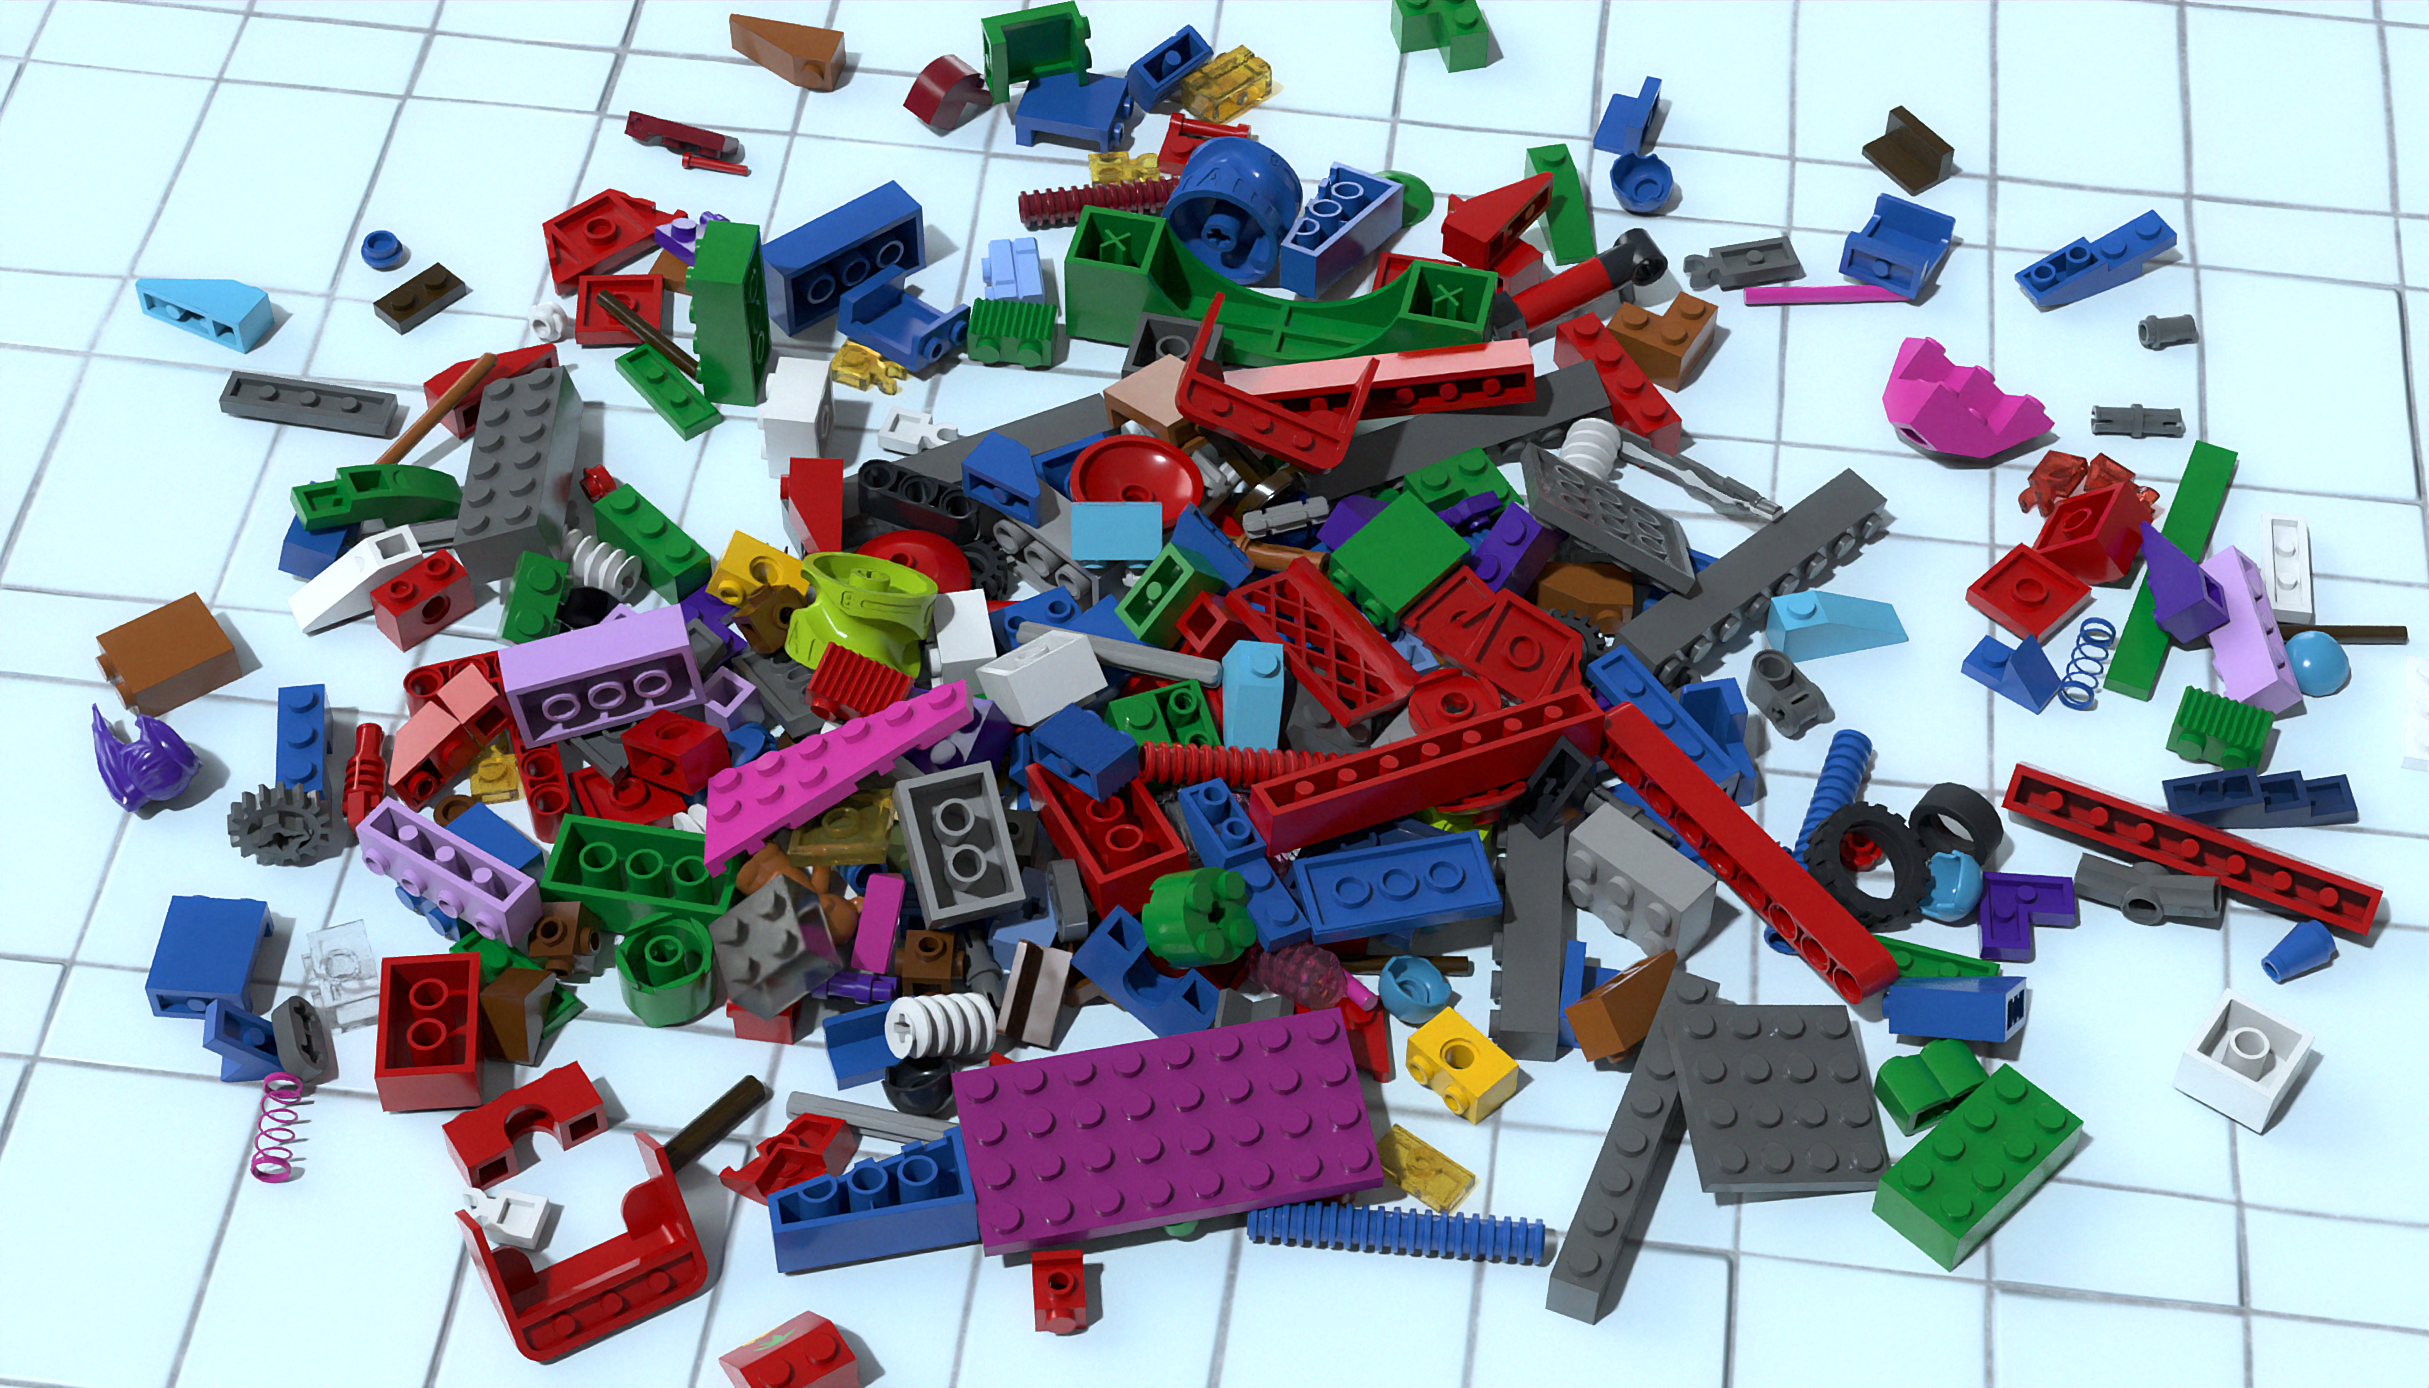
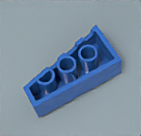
M1334 161L1330 167L1328 178H1323L1318 185V194L1314 199L1310 198L1306 204L1304 216L1297 218L1281 243L1280 287L1295 292L1304 298L1317 299L1402 227L1404 185Z
M960 1125L944 1130L943 1138L923 1145L920 1140L903 1145L901 1146L900 1154L875 1162L873 1157L856 1162L854 1163V1168L843 1175L833 1177L827 1173L766 1195L778 1273L979 1240L976 1198Z

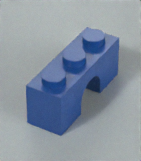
M325 683L279 687L275 788L278 781H284L286 789H292L295 785L301 783L303 784L305 794L317 790L319 791L320 801L328 800L330 813H332V787L328 773L327 754H333V715Z
M1117 905L1090 934L1069 962L1159 1038L1206 1030L1215 1019L1220 990L1194 968H1191L1180 978L1166 977L1157 972L1150 965L1146 957L1145 949L1148 944L1144 936L1142 924L1121 906Z

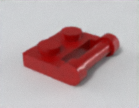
M1173 112L1167 134L1157 158V172L1181 176L1192 152L1200 144L1206 142V140L1185 137L1183 134L1210 139L1229 136L1250 139L1251 125L1239 123L1235 127L1189 119L1183 113Z

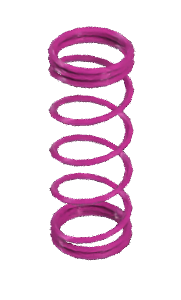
M287 1072L269 1074L263 1081L262 1088L266 1095L260 1102L263 1114L257 1121L260 1133L254 1141L258 1152L253 1155L250 1168L251 1174L262 1182L278 1183L289 1178L291 1174V1165L286 1161L293 1156L289 1149L273 1146L261 1150L258 1146V1140L262 1135L279 1142H289L296 1137L295 1133L287 1128L275 1127L265 1131L261 1128V1121L265 1116L281 1123H292L299 1118L297 1113L289 1109L278 1108L268 1112L264 1109V1102L268 1097L281 1104H295L301 1100L299 1094L303 1090V1083L296 1075ZM275 1080H286L295 1083L298 1089L295 1091H276L271 1089L268 1083ZM297 1096V1100L295 1101H282L277 1098H274L278 1097L289 1099ZM273 1112L292 1113L295 1118L292 1120H282L269 1114ZM275 1130L291 1133L292 1137L280 1139L268 1135L267 1132ZM283 1150L288 1152L289 1156L285 1158L265 1154L264 1151ZM259 1154H262V1155H263L262 1157H259V1158L256 1159V1157H257ZM262 1163H273L284 1167L286 1171L280 1174H269L260 1171L256 1166Z

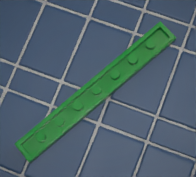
M2199 440L2195 442L2161 531L2164 537L2196 564H2198L2238 455V452ZM2148 567L2103 684V688L2143 701H2147L2171 636L2170 632H2163L2154 620L2153 609L2156 608L2154 597L2146 581L2149 575Z

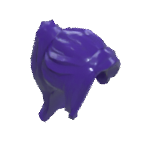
M96 703L91 704L93 710V723L91 727L98 770L111 798L127 812H137L143 809L144 804L150 800L162 802L181 795L187 789L191 780L199 773V769L204 766L189 744L163 721L154 719L151 715L138 714L134 725L140 729V739L134 743L124 744L117 738L112 723L101 715Z

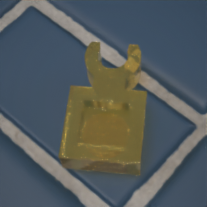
M1128 151L1088 154L1091 188L1095 187L1096 183L1108 186V182L1114 181L1115 185H1120L1122 180H1127L1128 184L1132 183L1133 179H1140V182H1145V179L1148 177H1152L1153 181H1158L1160 176V170L1157 168V154L1144 153L1135 159H1129Z
M847 340L831 361L832 381L862 391H866L870 384H873L882 393L894 396L897 394V380L893 378L902 381L907 379V368L894 361L884 362L883 355L868 347Z
M504 730L498 735L499 741L493 746L483 747L473 736L474 742L481 750L475 756L477 759H472L468 763L471 797L477 803L481 801L484 805L520 800L515 754H509L508 738Z

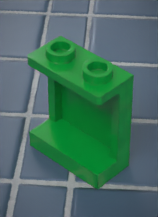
M1075 0L981 18L984 78L994 105L1010 102V84L1069 72L1074 73L1079 86L1087 84V69L1092 68V58L1085 40L1091 38V29L1087 15H1080Z
M1407 489L1330 555L1329 578L1343 596L1350 595L1361 605L1363 613L1373 624L1377 626L1383 625L1390 633H1393L1399 628L1400 617L1447 575H1452L1464 564L1469 567L1472 547Z

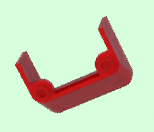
M1217 291L1202 319L1180 375L1175 395V405L1178 412L1185 419L1312 473L1323 475L1333 472L1345 456L1380 360L1372 357L1356 381L1343 416L1329 410H1317L1310 413L1306 418L1225 384L1221 368L1215 362L1201 356L1225 297V294Z
M641 1130L633 1135L650 1179L632 1187L622 1199L620 1213L627 1232L539 1272H534L529 1258L516 1247L500 1246L490 1250L482 1227L467 1211L462 1209L454 1213L480 1280L514 1346L527 1359L532 1361L549 1360L689 1296L699 1290L704 1284L708 1274L707 1261L664 1147L645 1131Z

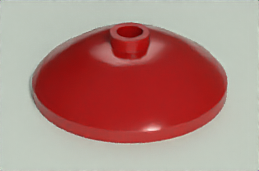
M1116 435L1091 444L1076 458L1070 473L1069 487L1074 502H1162V535L1174 532L1179 515L1190 501L1199 509L1203 496L1202 476L1193 460L1176 446L1161 439L1145 435Z
M923 530L888 532L869 540L854 552V554L898 563L926 575L937 584V594L968 591L972 588L970 567L963 552L950 540L932 532Z

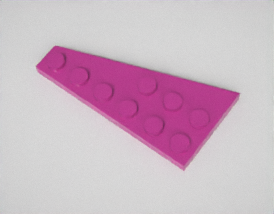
M965 678L951 684H941L926 694L908 701L895 702L885 710L864 718H854L839 728L821 735L814 734L808 736L798 744L780 751L767 752L757 760L736 768H726L715 776L708 778L704 866L711 877L714 878L726 871L727 868L724 862L746 849L751 856L766 846L764 840L779 828L785 826L788 829H795L858 791L855 782L877 770L881 776L896 767L894 761L911 748L915 747L918 750H925L973 721V692Z

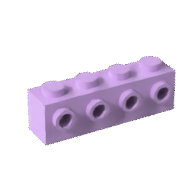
M2231 545L2199 565L2223 586L2230 619L2204 633V636L2212 645L2215 657L2212 658L2213 666L2224 680L2226 691L2223 692V697L2228 696L2230 700L2237 699L2239 703L2246 702L2248 706L2255 705L2257 709L2264 708L2266 712L2273 711L2276 715L2303 698L2258 566L2238 548Z
M388 796L356 827L363 854L362 860L370 871L379 876L385 874L399 882L409 894L415 897L423 896L434 902L447 916L451 918L460 917L467 921L487 939L494 940L496 938L506 945L513 947L543 916L536 880Z

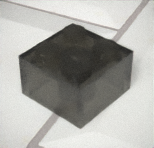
M783 873L708 925L730 1001L765 1021L775 1017L842 969L818 894Z

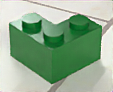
M1392 0L1390 30L1400 54L1438 48L1448 73L1486 67L1489 30L1476 0Z
M1480 446L1404 475L1403 493L1408 489L1435 514L1456 506L1465 498L1494 490L1502 505L1488 516L1490 523L1483 529L1495 525L1511 501L1524 506L1522 498Z

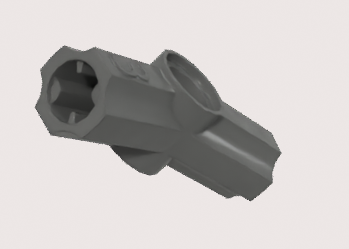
M2083 852L2073 879V891L2075 893L2119 906L2123 916L2136 924L2152 925L2159 922L2163 915L2215 918L2220 913L2222 890L2220 877L2170 874L2163 866L2152 862H2139L2129 867Z

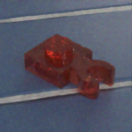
M2049 450L2027 478L2030 487L2022 491L2018 497L2022 513L2027 514L2031 507L2037 504L2041 517L2047 518L2055 509L2054 500L2057 497L2068 499L2090 471L2087 459Z
M2100 452L2091 460L2083 489L2084 492L2087 493L2126 481L2151 516L2155 514L2156 510L2150 506L2160 497V494L2155 489L2135 484L2136 473Z

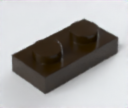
M437 262L373 303L375 315L402 336L466 295L465 282Z

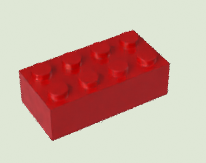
M1037 762L1025 767L1031 808L1033 811H1037L1038 819L1063 859L1075 860L1081 887L1102 921L1117 905L1121 906L1130 915L1142 911L1143 905L1150 903L1154 890L1149 889L1156 879L1165 874L1190 870L1187 849L1139 777H1133L1131 782H1126L1124 788L1120 787L1117 793L1113 792L1111 798L1106 797L1104 803H1101Z

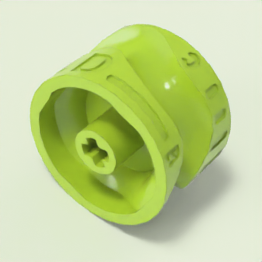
M818 552L805 556L801 567V577L811 583L815 590L816 600L809 607L797 609L792 613L784 646L786 653L797 662L816 670L828 643L835 642L838 646L851 649L854 653H860L863 657H869L872 661L886 664L889 668H894L898 672L912 676L915 680L918 679L921 668V653L916 640L927 638L938 593L937 584L926 575L914 569L876 557L845 552Z

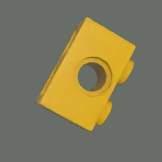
M735 529L721 553L705 592L719 598L726 604L742 609L750 603L747 596L763 584L770 583L771 586L789 584L790 587L796 588L805 597L810 583L801 577L803 561Z
M1450 1006L1441 1011L1407 1039L1405 1067L1413 1079L1419 1084L1428 1085L1442 1097L1445 1105L1457 1115L1462 1114L1473 1125L1478 1124L1516 1093L1519 1064Z

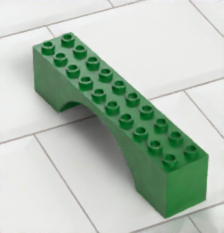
M1084 205L1064 260L1066 335L1130 345L1141 311L1202 321L1218 291L1225 294L1214 324L1224 325L1223 361L1262 368L1492 342L1498 273L1414 259L1407 270L1398 278L1369 294L1329 302L1287 300L1241 286L1208 267L1181 242L1174 233L1167 218Z

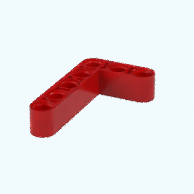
M497 650L411 670L403 680L410 717L412 718L429 701H432L458 720L436 692L470 663L475 665L510 705L504 688ZM515 720L507 728L533 832L540 841L554 844L565 813L573 814L557 743L553 742L526 749Z

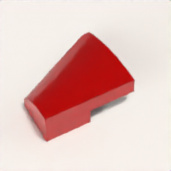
M805 1112L787 1124L786 1129L782 1133L769 1137L755 1147L759 1154L757 1158L738 1171H734L730 1166H727L719 1174V1179L725 1187L768 1207L766 1195L827 1173L837 1177L858 1147L845 1119Z

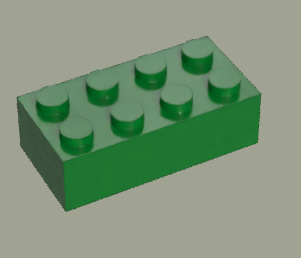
M708 220L704 236L697 237L694 251L695 265L694 267L689 266L687 268L685 277V290L692 293L689 321L696 324L693 337V352L700 356L697 366V383L703 384L704 396L710 403L755 407L772 351L760 225Z
M565 813L539 885V892L542 903L581 901L601 919L600 930L624 934L626 929L638 919L659 912L675 913L676 918L690 921L691 917L699 921L707 929L711 936L713 947L730 950L747 895L736 888L735 881L737 874L743 865L751 859V856L746 849L724 862L727 868L726 871L712 878L704 866L705 834Z
M2004 1063L1880 1177L1872 1212L1950 1273L2074 1155L2084 1121L2008 1064Z

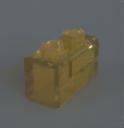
M1243 44L1228 53H1220L1213 62L1200 70L1192 72L1181 80V104L1183 109L1193 117H1198L1200 121L1218 124L1227 121L1272 93V69L1270 64L1259 56L1255 57L1254 52Z

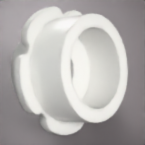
M544 301L539 303L538 306L533 305L527 313L529 327L533 334L539 338H546L548 341L559 339L561 331L564 330L568 321L564 309L553 301Z

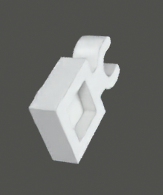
M892 406L877 435L878 447L914 455L920 453L922 448L932 449L950 443L944 440L952 442L958 440V426L947 422L933 425V415Z
M472 1187L463 1189L462 1197L464 1204L476 1207L473 1211L467 1213L481 1227L484 1226L486 1240L535 1249L550 1211L548 1197L500 1188L496 1199H490L480 1189ZM453 1213L455 1226L460 1229L456 1216Z

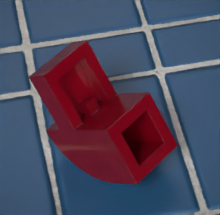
M947 54L933 60L921 71L913 83L903 106L928 125L954 129L967 102L992 106L993 100L985 83L984 75L955 54Z

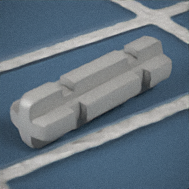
M1318 496L1306 499V504L1303 505L1302 501H1296L1266 508V513L1262 514L1261 510L1246 513L1243 515L1242 524L1247 538L1255 539L1267 536L1266 531H1270V534L1273 535L1306 527V522L1309 521L1311 525L1324 523L1329 517L1330 510L1325 497Z

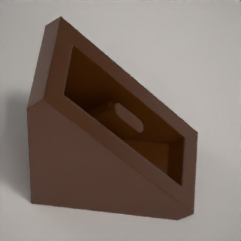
M509 967L479 994L484 1053L488 1061L533 1065L557 977L554 971Z

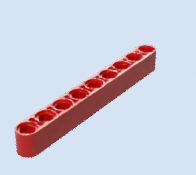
M1623 701L1604 712L1606 715L1598 756L1847 1001L1855 1005L1860 1004L1897 980L1898 967L1889 951L1634 704L1629 701Z

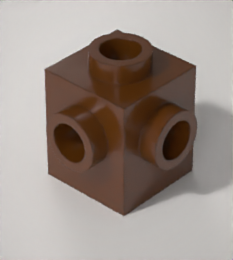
M766 583L752 591L747 596L750 603L731 616L755 654L773 653L779 648L785 650L784 646L792 613L797 609L808 607L806 599L796 588L790 587L789 584L771 586L770 583Z
M581 901L541 903L543 916L534 924L533 930L528 935V957L544 970L554 971L558 979H570L576 973H593L595 957L601 949V919Z
M939 929L907 930L905 949L897 948L895 956V977L902 978L904 997L913 995L917 997L925 995L931 997L940 994L946 996L954 994L955 979H964L965 951H956L955 931H942Z

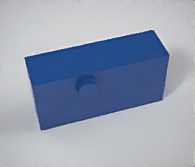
M892 180L762 245L769 317L788 337H791L838 313L840 296L891 264L905 269V278L926 268L922 206L895 180Z

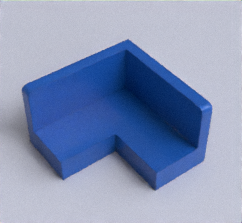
M1732 677L1682 686L1679 704L1741 769L1733 801L1739 807L1751 806L1757 776L1743 742L1748 709L1736 678Z

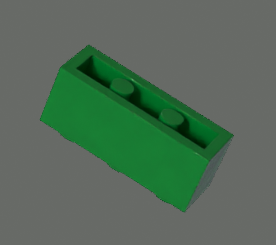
M628 483L592 504L598 541L610 543L613 547V552L617 549L625 550L628 558L635 555L639 556L642 559L643 565L640 578L670 605L681 603L710 581L712 577L710 554Z

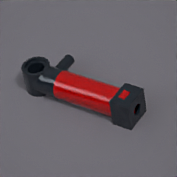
M1643 228L1628 230L1620 235L1612 248L1512 297H1510L1506 290L1496 294L1492 339L1495 342L1527 338L1530 344L1529 334L1617 291L1621 304L1624 301L1633 304L1636 301L1634 285L1647 286L1659 280L1668 268V260L1647 230Z

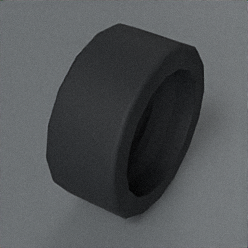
M1952 782L1936 784L1928 790L1911 811L1908 821L1909 829L1914 828L1921 839L1918 842L1921 848H1926L1930 860L1938 852L1954 855L1952 851L1957 850L1972 856L1980 867L1987 862L2001 844L2004 834L2001 818L1993 805L1980 793L1965 785ZM1938 814L1948 816L1957 821L1968 831L1973 841L1954 834L1944 825Z

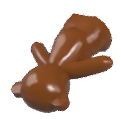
M766 840L764 842L766 846L757 851L753 858L743 865L737 874L735 886L743 894L782 912L759 919L753 924L752 931L758 937H769L797 929L804 925L807 933L814 941V955L817 958L825 959L833 949L845 945L856 933L864 897L857 896L847 900L840 895L829 894L831 856L828 849L819 848L813 855L812 876L809 880L775 841Z

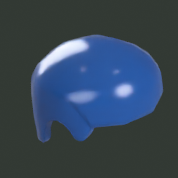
M1634 150L1627 151L1614 160L1609 172L1615 198L1621 206L1631 211L1650 212L1661 208L1670 199L1674 189L1671 168L1659 159L1655 153L1649 156H1641Z

